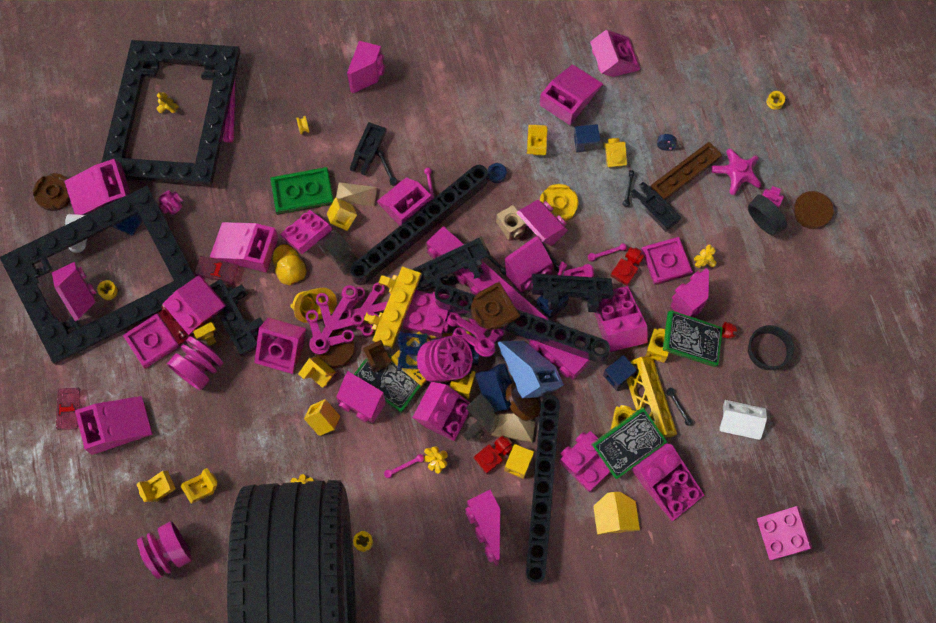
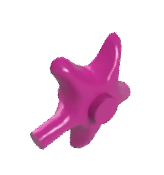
M730 148L726 151L729 165L712 166V174L724 173L730 177L731 186L729 192L731 195H735L744 182H749L757 188L761 187L760 180L753 172V167L759 160L757 155L745 160L740 158Z

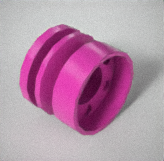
M447 336L428 341L422 345L417 356V365L421 375L427 381L435 383L464 377L470 371L473 361L469 345L458 336Z
M189 337L186 342L192 349L183 344L181 349L186 356L183 357L175 353L167 365L178 376L201 391L209 381V378L204 373L205 370L215 374L217 370L211 363L221 367L223 361L208 345L193 337Z
M172 521L158 528L160 538L157 539L152 532H149L147 534L148 541L143 536L137 539L141 558L157 579L164 576L163 570L167 574L171 573L170 561L178 568L192 561L189 548Z

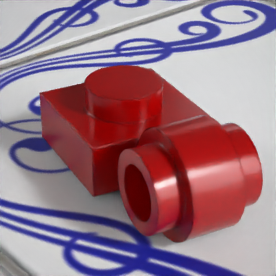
M630 247L625 255L628 260L626 261L621 258L610 276L628 286L638 271V268L634 266L635 263L639 265L645 255L642 254L640 249Z
M502 435L494 442L496 445L495 449L488 444L473 457L486 475L503 462L499 456L500 454L506 456L512 451L513 443L508 437L505 438Z

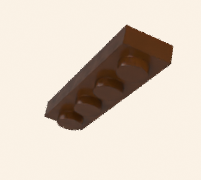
M707 142L651 184L650 188L666 200L718 161L722 154L710 142Z

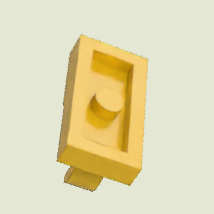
M210 322L193 331L196 339L202 338L203 341L206 340L208 346L216 343L213 332L217 329L214 323Z

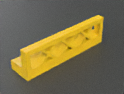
M641 356L631 361L630 363L633 366L637 365L639 370L636 378L631 375L627 379L636 411L641 407L644 408L645 403L650 405L651 412L649 416L663 437L671 438L676 436L677 431L653 358ZM639 384L643 385L645 389L643 397L637 393Z

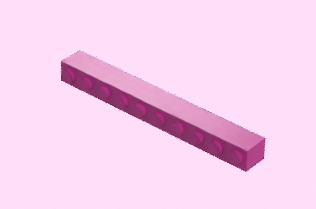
M443 226L427 241V253L434 259L464 244ZM484 262L481 264L484 274L476 279H473L474 274L469 268L465 270L463 267L453 272L456 275V279L462 285L466 284L471 288L470 291L474 295L500 281L516 309L547 319ZM521 320L516 322L520 327L527 325L526 322ZM538 327L536 329V331L541 334L546 332V330L543 327ZM562 334L555 336L558 340L566 339ZM526 338L530 341V346L536 351L540 350L544 354V358L559 367L560 373L566 378L570 377L574 380L590 363L588 359Z

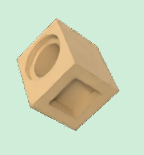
M514 205L496 215V223L508 240L521 237L526 230V223L519 217ZM514 222V223H516L517 225L514 226V227H511V226L508 225V223Z

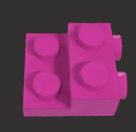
M416 290L408 308L403 329L442 338L443 333L448 332L449 324L447 319L449 314L453 312L441 309L436 305L435 292L429 294ZM442 294L439 298L446 300L449 296Z
M591 431L587 434L582 432L576 438L577 444L573 448L570 446L566 447L560 454L562 458L559 462L588 492L610 473L591 445L598 439Z

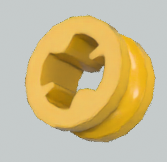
M780 91L771 92L767 98V105L773 110L780 109L785 102V96ZM775 97L778 98L777 104L773 102Z
M303 116L302 119L297 117L300 135L304 131L310 133L306 116Z
M104 280L99 283L97 292L103 299L112 300L116 297L118 289L112 281ZM109 286L112 290H109L108 294H106L103 290H107Z
M360 531L355 534L353 544L357 550L366 552L371 549L373 539L368 532ZM361 536L365 539L369 538V542H366L368 545L365 547L357 544Z

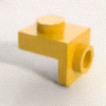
M528 125L527 154L546 155L548 129L546 125Z
M609 138L608 142L603 143L607 167L627 165L624 141H620L619 138Z
M206 468L202 471L201 475L183 482L181 488L192 504L212 495L217 487V479Z
M161 471L150 480L137 483L139 494L144 502H158L176 489L168 471Z

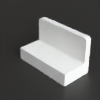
M725 400L720 431L760 440L767 421L766 409Z

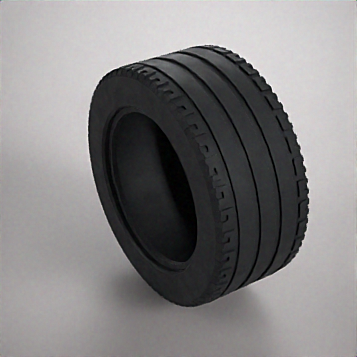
M324 480L308 481L306 484L302 482L283 483L282 485L278 483L260 484L259 486L255 484L243 486L240 489L233 508L229 535L227 568L228 623H356L350 512L347 492L341 480H328L327 482Z

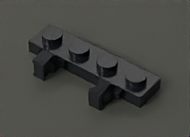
M481 236L411 270L422 274L418 283L419 288L429 283L432 287L435 286L437 288L440 285H446L445 279L448 278V274L463 267L465 270L469 268L473 272V279L481 277L484 274L481 264H483L482 259L489 256L490 252Z
M532 274L531 276L532 295H543V299H548V310H557L559 299L562 296L583 297V300H588V312L597 313L599 302H602V299H612L613 297L611 278Z
M222 279L209 285L226 305L218 313V316L239 355L243 357L255 350L257 347L255 338L258 336L259 327L264 322L261 317L252 322L245 321L237 307L239 302L237 300L248 295L245 287L241 284L234 289L232 287L227 288Z

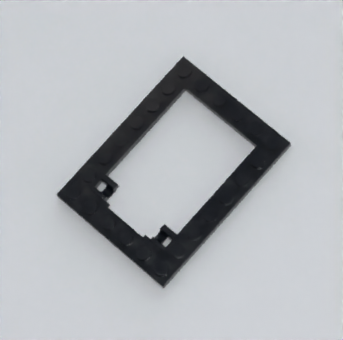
M131 40L101 163L112 159L117 160L122 165L126 179L212 185L241 52L239 46ZM159 62L200 64L205 69L201 73L202 80H213L195 163L125 158L144 76L155 77L158 73Z
M148 186L0 257L53 364H57L161 312L163 303L176 290L195 278ZM140 214L174 281L83 327L79 320L75 321L72 316L67 321L59 322L57 317L54 318L37 284L39 283L38 277L53 270L47 258ZM42 262L43 266L37 269L35 264ZM74 326L76 330L69 333L68 329Z

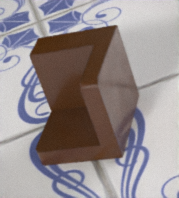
M382 340L363 348L364 356L373 373L392 364L384 349Z

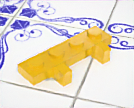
M402 266L399 275H393L392 279L381 275L379 284L381 286L386 285L391 294L384 312H380L379 317L376 315L371 316L367 312L364 317L365 322L373 325L372 330L376 331L372 340L374 343L382 340L385 347L393 348L422 276L420 272Z

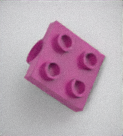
M309 210L292 225H289L280 235L283 240L303 254L332 231V228L326 221Z
M799 506L757 518L769 560H776L813 549Z

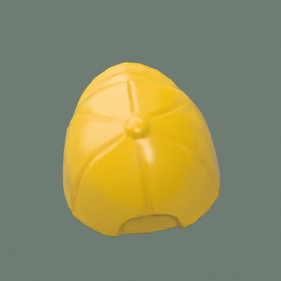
M280 245L274 250L273 263L279 281L283 284L291 285L303 280L307 269L304 261L295 249L289 245Z

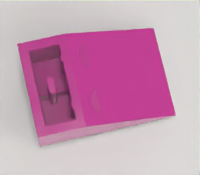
M572 64L554 78L540 95V106L568 125H571L600 90L603 83Z
M115 159L94 165L65 181L74 213L78 215H87L131 194L122 165Z
M222 222L210 259L267 273L279 238L276 229L257 223Z
M629 287L613 289L612 299H602V302H599L597 313H595L602 339L609 343L610 352L648 343L647 324Z
M142 396L96 403L75 410L84 449L91 455L153 435Z
M665 443L631 468L641 485L671 521H674L705 496L671 444Z
M488 490L467 501L465 514L470 524H475V534L480 543L484 542L486 546L484 552L489 562H494L495 566H497L500 559V507L491 490Z

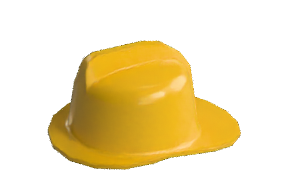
M316 288L298 293L294 297L293 303L290 304L294 310L295 317L299 321L307 323L306 313L310 310H315L318 313V320L323 319L320 306L316 303V297L320 293H325L328 296V308L330 314H332L337 306V298L334 292L328 288ZM324 297L318 299L321 303L326 301ZM310 314L308 318L310 320H314L316 316L314 314Z

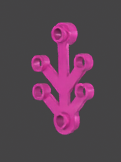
M379 282L375 283L361 308L354 309L357 302L365 298L364 289L357 287V291H361L363 294L357 296L354 302L349 303L343 314H346L347 318L352 317L355 313H361L365 317L367 312L371 316L376 315L379 317L375 313L384 311L388 301L374 304L378 296L384 294V285L381 286ZM377 287L382 288L380 292L375 291ZM357 317L354 318L355 322H361L356 319ZM370 324L353 325V327L362 331L364 337L368 338L374 334L373 326ZM370 328L371 332L365 333L364 330Z
M348 285L343 288L342 299L332 316L328 308V296L325 293L317 295L316 303L320 306L325 328L321 333L317 323L318 313L315 310H310L306 313V320L310 324L313 335L309 342V347L313 353L321 355L326 353L332 345L351 343L353 341L354 333L351 330H345L339 336H329L334 330L353 325L361 326L363 324L364 316L361 313H355L350 318L339 320L348 304L357 299L358 291L354 286ZM352 290L354 294L349 296L346 294V291ZM324 297L326 301L321 303L318 299ZM310 314H314L316 318L314 320H310L308 316ZM360 317L361 322H355L354 318ZM350 334L352 338L347 340L344 338V335ZM322 341L324 345L322 347H318L316 345V342Z
M460 301V306L464 307L469 304L467 301ZM450 313L447 323L454 327L458 325L462 327L456 328L452 336H458L473 345L475 351L481 356L489 357L494 354V343L500 341L504 335L502 329L492 330L490 336L486 338L484 333L487 329L477 325L473 319L469 318V323L462 319L460 315ZM464 329L474 334L476 338L467 334Z

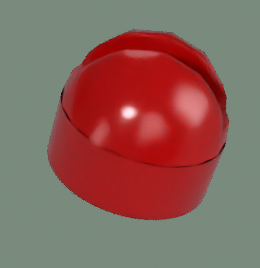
M724 322L722 325V337L726 339L734 338L736 334L733 332H737V327L732 323Z

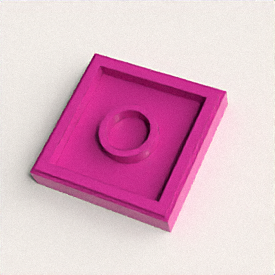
M680 237L641 248L654 285L691 275L693 272Z
M158 313L123 335L144 369L180 347Z

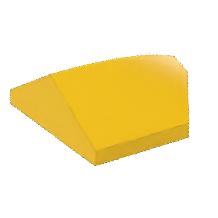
M622 492L607 493L593 506L597 535L640 530L636 501Z

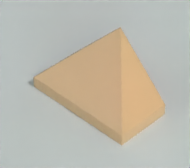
M339 182L336 197L351 204L374 206L377 187Z
M514 413L494 415L491 436L501 437L504 435L505 438L508 437L512 440L532 443L535 421H523Z

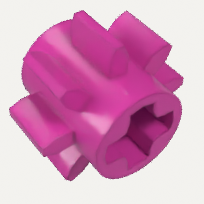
M774 186L770 190L765 188L762 194L778 208L784 197L780 194L781 189Z
M168 190L158 198L161 202L158 204V207L164 214L169 212L173 215L182 208L180 202L183 199L176 191L171 193Z

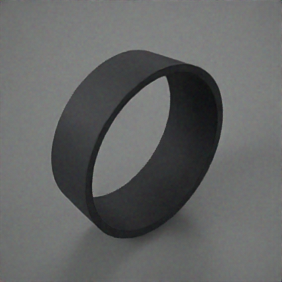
M758 194L747 206L748 212L755 223L769 235L774 236L787 228V221L782 212L765 196Z
M766 325L753 332L749 340L748 354L751 361L757 367L764 370H776L791 360L794 353V343L784 329L773 325ZM761 334H773L779 337L786 346L787 354L784 362L778 366H768L759 362L751 350V343L754 338Z

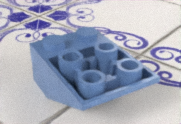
M525 341L498 342L501 354L508 365L509 373L512 375L517 391L522 398L545 397L564 385L556 367Z

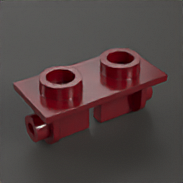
M164 305L161 306L162 310L158 314L178 345L184 343L189 337L195 336L194 333L188 335Z

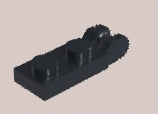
M368 122L354 152L350 171H356L361 159L365 161L361 168V174L366 175L368 173L370 165L373 163L387 132L385 127Z
M642 182L639 184L641 191L646 195L645 198L635 189L630 192L632 198L639 203L665 232L681 220V216L646 183Z

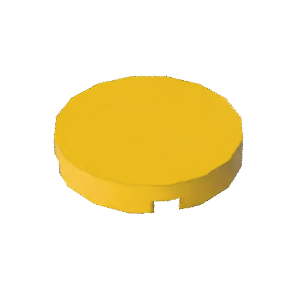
M550 185L540 196V201L543 203L547 201L554 208L552 213L556 217L560 215L565 221L572 218L577 211L579 202L577 194L567 185Z

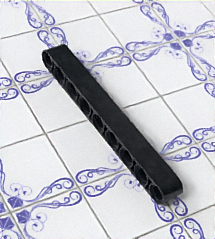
M480 164L473 166L354 262L350 268L353 282L357 285H364L483 189L488 182L487 168ZM482 175L483 177L478 179L475 176ZM465 186V187H468L469 189H468V190H461L460 188ZM448 198L454 199L453 202H447L445 200ZM438 210L439 213L432 214L431 211ZM418 222L425 223L423 226H416ZM404 234L410 235L407 239L401 238ZM389 246L395 247L392 251L385 250ZM375 258L380 260L378 263L370 262L372 259ZM358 271H364V272H365V273H364L363 275H361V276H356V275H355L356 272H358Z
M440 285L436 288L435 302L438 307L473 319L471 304L475 297L474 294L448 285ZM442 294H447L449 298L446 300H442L439 298V296ZM460 301H467L469 304L463 307L458 303ZM518 309L520 318L499 328L598 363L604 362L610 352L609 343L602 338ZM521 320L526 322L527 325L520 327L516 322ZM538 327H543L546 330V332L541 334L538 333L536 329ZM562 334L566 339L558 340L555 336ZM582 341L585 343V346L578 347L575 342ZM600 347L604 349L605 353L598 354L595 348Z
M552 395L542 399L539 415L525 572L526 580L531 585L541 584L546 575L560 410L558 398ZM547 403H551L555 406V409L549 411L544 406ZM545 423H550L553 425L554 429L551 431H546L543 428V425ZM548 443L551 445L552 450L548 452L543 451L541 445ZM547 464L550 467V471L542 472L539 466ZM544 484L548 487L549 491L540 493L537 490V486ZM538 505H543L546 507L547 512L540 515L536 512L535 508ZM536 526H541L544 528L545 534L537 536L534 534L533 529ZM533 548H540L543 551V556L540 558L534 557L531 553ZM532 569H537L541 572V578L534 580L530 577L529 572Z

